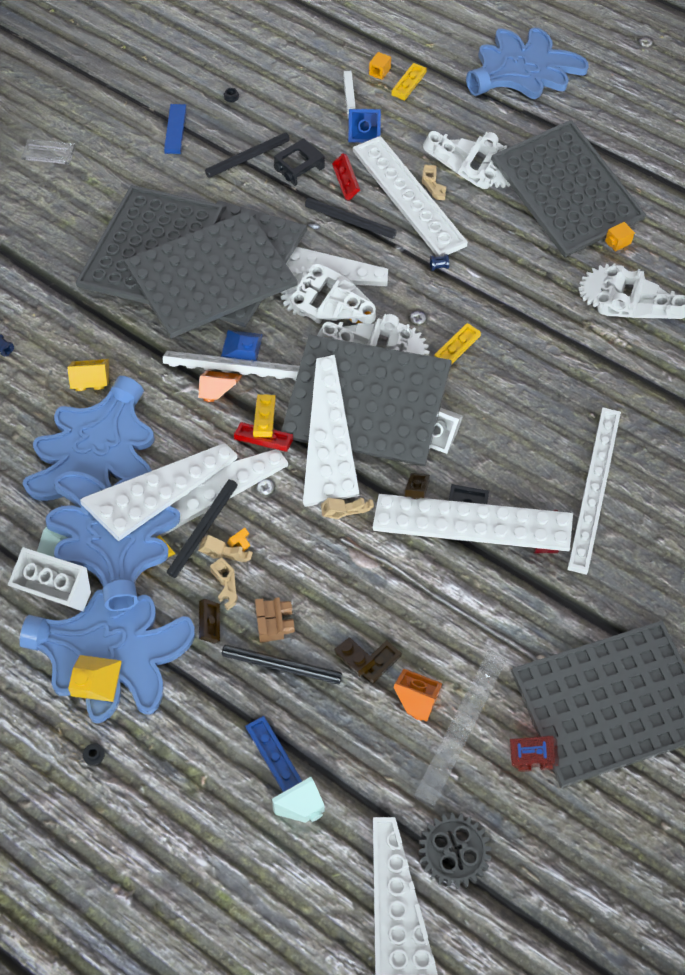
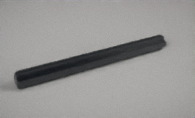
M286 132L206 168L205 174L208 178H211L289 142L290 137Z
M307 198L305 201V207L385 237L394 239L397 234L396 229L317 200Z
M229 479L168 568L166 573L169 576L176 578L237 488L238 484L234 480Z
M224 645L222 649L223 657L334 684H340L342 680V673L230 645Z

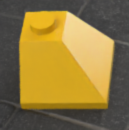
M80 655L73 667L68 687L71 696L114 702L122 661Z

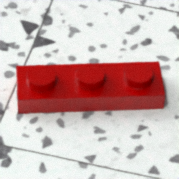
M342 153L332 165L344 198L351 200L360 191V187L348 156Z
M240 422L234 433L235 440L285 452L288 451L293 441V434L273 430L272 437H253L254 425Z

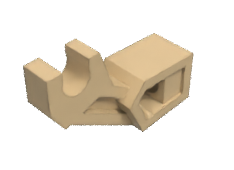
M424 165L422 184L425 185L433 198L445 200L446 187L436 183V165Z
M327 498L321 504L322 516L333 519H340L346 515L365 513L374 507L373 500L369 499L364 503V498L347 504L342 499Z
M210 535L202 538L198 551L213 559L222 557L239 562L251 560L253 554L251 551L243 552V547L241 546L227 547L225 542Z
M221 557L210 565V569L219 583L225 586L219 594L218 600L220 603L224 599L229 600V602L224 604L228 611L236 605L238 595H236L234 569ZM227 571L229 574L227 577H223L222 574Z

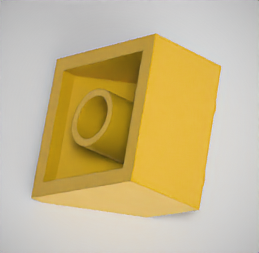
M109 359L72 361L67 367L70 389L85 391L87 390L86 388L94 387V390L105 389V386L109 384Z

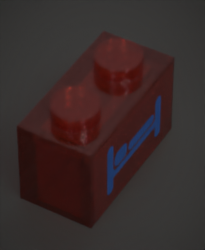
M554 736L510 739L512 766L518 769L519 772L532 771V768L540 767V770H553V766H559L557 739Z

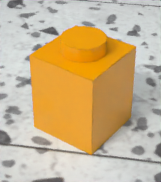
M377 52L369 62V75L381 80L391 69V56Z
M622 222L608 229L605 241L616 252L632 243L635 232L625 222Z

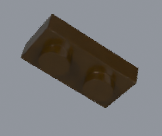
M411 473L405 488V497L412 499L424 498L430 482V475Z
M207 599L199 601L200 640L213 644L220 642L219 603Z
M350 637L334 649L335 654L359 677L376 664L374 659Z
M386 640L370 655L376 664L362 675L373 684L401 657L402 653Z

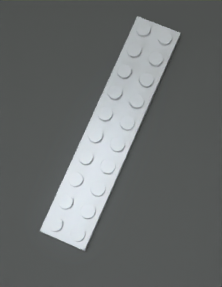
M381 136L353 147V153L436 256L449 255L467 247L468 241Z
M379 494L373 531L570 551L573 513L427 498L412 499L405 496Z

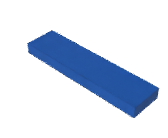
M170 104L164 147L165 154H181L186 104Z
M262 716L246 725L247 732L282 792L302 782L301 777L266 718Z

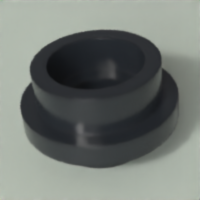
M227 88L224 93V99L227 102H235L239 99V93L235 88Z
M96 743L88 745L83 751V759L88 765H98L105 757L103 747ZM92 751H97V754L94 757H91L90 753Z

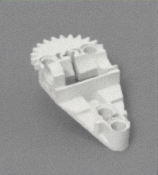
M431 131L425 139L423 148L426 152L477 187L488 189L493 183L496 188L499 185L502 188L506 185L510 186L491 160L493 154L507 148L506 145L503 147V145L498 143L499 140L496 134L486 132L483 137L479 136L477 141L474 142L463 138L460 140L447 139L448 134L443 136L436 131ZM480 151L486 157L479 169L474 170L470 164L477 152Z
M616 263L610 267L606 264L605 268L599 265V270L592 268L593 273L587 272V277L583 276L582 282H580L579 292L583 301L587 300L588 305L593 303V307L597 306L600 314L632 318H685V296L675 295L674 291L668 294L658 284L646 280L644 271H640V269L631 272L626 270L624 266L616 265ZM626 284L634 285L631 296L623 293Z
M321 264L309 265L308 270L303 265L302 271L295 268L296 274L293 273V275L298 280V285L281 292L284 294L281 296V299L286 300L283 302V305H289L288 311L293 309V315L307 316L319 324L323 319L333 321L352 319V323H356L359 320L364 324H371L376 319L375 305L347 277ZM326 283L331 290L320 307L316 308L311 304ZM351 303L356 304L355 306H349ZM366 311L371 312V314H369V315H366V314H364V313H365Z
M384 314L382 319L378 318L374 324L358 323L357 325L342 327L343 322H339L338 325L326 322L317 334V336L371 346L377 345L379 335L381 334L388 337L385 348L421 355H428L430 351L425 350L428 348V345L423 344L426 339L419 338L421 332L415 334V327L411 330L409 324L399 323V318L392 314Z

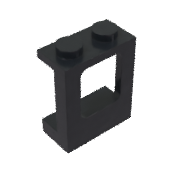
M305 138L274 156L275 170L280 172L294 186L297 185V177L316 167L320 171L325 168V156ZM299 151L307 159L301 165L291 168L283 161L287 156Z

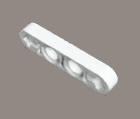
M351 70L343 72L347 118H349V109H355Z

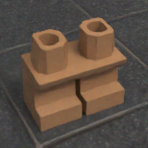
M279 597L271 601L255 599L260 643L284 639V634L295 632L293 619L282 620V616L292 615L291 601L280 602Z

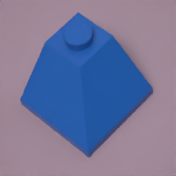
M349 109L348 142L364 143L380 136L381 110Z
M228 330L221 357L257 361L263 335Z

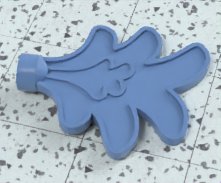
M535 27L529 30L526 45H524L522 39L516 33L507 29H498L495 35L497 47L488 44L480 46L478 57L483 66L469 71L466 76V83L470 93L474 96L486 93L492 88L508 87L522 92L531 99H537L541 96L544 86L557 91H565L569 80L566 73L580 76L586 75L589 64L584 57L574 52L552 50L553 42L551 37L540 28Z
M118 376L109 394L100 403L88 408L59 407L55 412L54 421L62 432L37 437L33 442V448L42 461L54 465L24 479L23 486L28 495L41 501L55 500L63 497L55 491L54 480L62 473L69 471L88 474L99 480L106 488L112 487L110 474L120 481L126 477L151 472L150 466L134 450H144L150 447L155 440L152 429L141 422L135 414V406L144 392L142 386L129 377Z
M76 471L62 473L54 480L55 491L71 501L75 506L58 507L46 516L47 529L67 537V539L60 541L56 545L54 557L86 567L87 570L94 573L103 586L102 592L106 609L110 611H124L134 607L138 602L135 586L138 576L146 569L161 564L168 558L166 543L155 537L176 527L180 522V512L176 508L169 506L118 541L81 505L80 501L83 497L107 488L99 480L88 474ZM140 475L126 477L118 481L114 485L120 484L122 482L138 477Z
M98 590L92 596L84 612L81 611L72 618L49 620L43 617L28 615L21 629L20 647L39 650L49 658L52 663V687L59 696L71 695L68 687L73 667L80 655L121 660L122 664L114 702L86 698V707L90 720L93 723H102L113 715L119 705L121 683L129 689L137 709L141 713L150 715L158 709L163 697V680L157 666L177 659L189 649L195 638V627L189 617L183 616L162 627L150 630L155 623L156 610L154 602L149 596L141 595L138 597V602L134 607L117 612L106 609L103 592Z

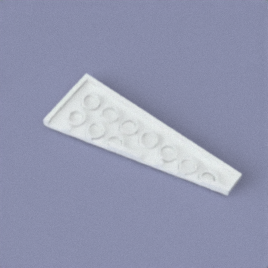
M296 247L286 263L294 274H296L295 268L302 271L303 265L308 270L309 265L321 264L347 277L354 285L387 286L388 282L387 268Z
M335 355L316 359L303 496L305 507L322 504L327 498L348 499L360 496Z
M223 443L80 499L81 505L120 541L237 459V454L228 445Z
M274 449L232 462L170 505L180 512V522L176 527L160 534V536L168 534L207 512L229 479L234 480L238 484L230 497L232 498L287 467L288 461L279 450Z
M373 817L375 975H438L395 817Z

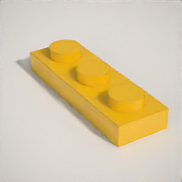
M413 63L392 89L391 95L405 101L424 77L427 68Z
M466 323L434 354V357L449 359L452 365L481 336V332Z
M257 394L253 437H272L276 395Z

